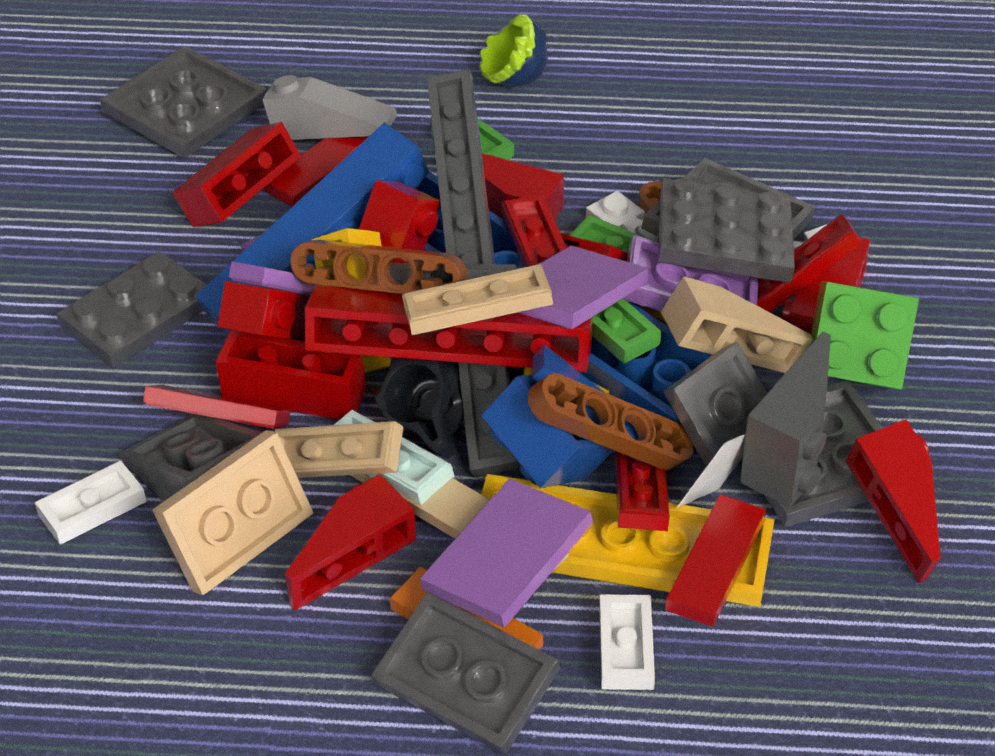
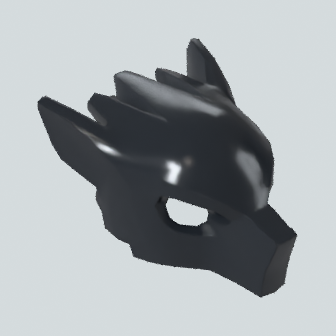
M393 357L382 387L378 388L373 385L370 388L375 395L374 398L382 414L390 421H395L403 426V429L415 439L426 443L429 448L449 459L458 453L453 433L464 419L458 362Z

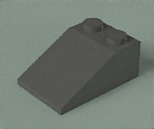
M823 331L751 411L747 419L740 483L790 508L803 492L810 494L813 491L821 475V468L817 466L818 456L822 452L827 438L826 434L822 433L826 408L831 335Z
M191 414L119 454L122 461L161 500L165 501L262 432L218 418Z

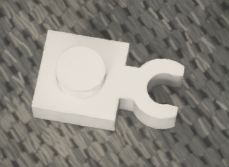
M619 191L586 207V217L592 215L658 242V236L641 229L645 211Z

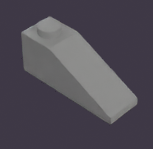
M286 75L275 79L262 99L269 123L282 122L292 140L370 136L384 122L391 127L397 116L395 107L313 77L297 78L294 75Z

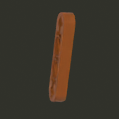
M312 240L300 244L292 252L290 260L295 276L306 283L398 294L443 285V281L440 278L427 277L422 279L424 271L441 269L444 264L445 272L453 275V280L445 283V285L467 280L468 277L467 268L463 261L456 255L449 253L328 240ZM353 253L361 255L367 265L366 274L361 279L354 278L347 269V260ZM314 254L317 259H334L333 266H323L314 269V265L307 263L306 258L308 255ZM395 258L403 259L410 267V277L405 284L396 282L390 274V265Z
M555 373L547 375L529 390L528 403L533 414L539 420L650 465L670 470L688 460L693 454V443L681 424L563 375ZM586 405L591 406L596 411L600 420L599 425L595 424L588 417ZM625 420L634 426L638 434V440L633 439L627 432L624 424Z

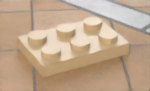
M269 430L262 432L152 509L192 592L200 595L206 594L314 514L277 432Z

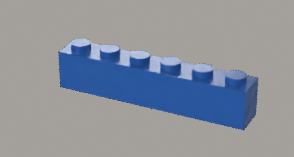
M384 122L233 262L294 273L290 260L292 252L297 246L311 241V239L345 228L359 229L376 180L401 182L412 188L417 187L421 183L422 179L430 171L419 147ZM314 254L308 255L306 258L307 263L314 265V269H316ZM231 263L195 295L209 318L216 325H218L225 281L259 286L233 281L229 277ZM221 328V329H222L223 331H225L227 334H229V332H230V330H231V329Z

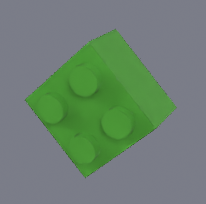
M821 282L811 336L814 341L822 331L831 335L828 377L902 390L919 298L831 282Z

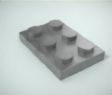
M158 251L57 312L58 324L111 368H114L205 311L195 295L206 284L164 253Z
M427 592L371 677L374 683L497 752L506 755L560 670L558 659Z

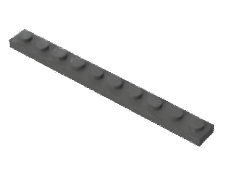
M469 69L427 78L446 253L456 255L464 264H495L473 78ZM458 362L471 473L474 477L520 469L519 461L509 449L504 448L495 441L490 432L491 427L481 416L510 385L508 366Z

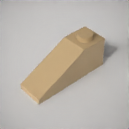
M685 276L682 277L661 310L678 346L714 355L726 345L738 342L751 365L783 373L790 369L813 341L809 333L725 288Z

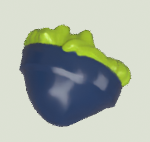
M525 14L514 17L498 33L488 36L486 39L488 47L480 51L482 60L479 63V68L482 75L490 82L507 88L517 87L537 80L541 77L548 62L546 33Z

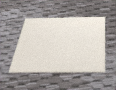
M746 434L727 441L722 445L676 508L714 492L722 486L743 458Z

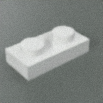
M119 461L36 501L35 505L38 516L61 545L145 503L146 497L143 487L123 462Z
M600 595L602 689L654 690L655 671L651 595Z

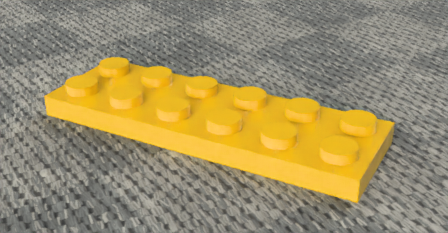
M487 474L481 495L491 500L510 477ZM510 478L591 512L593 524L569 551V557L552 573L670 592L712 510L688 505L676 508L679 504L669 503L670 518L668 531L618 528L616 494L561 485L540 488L529 480ZM765 518V522L726 600L727 602L761 607L774 519Z

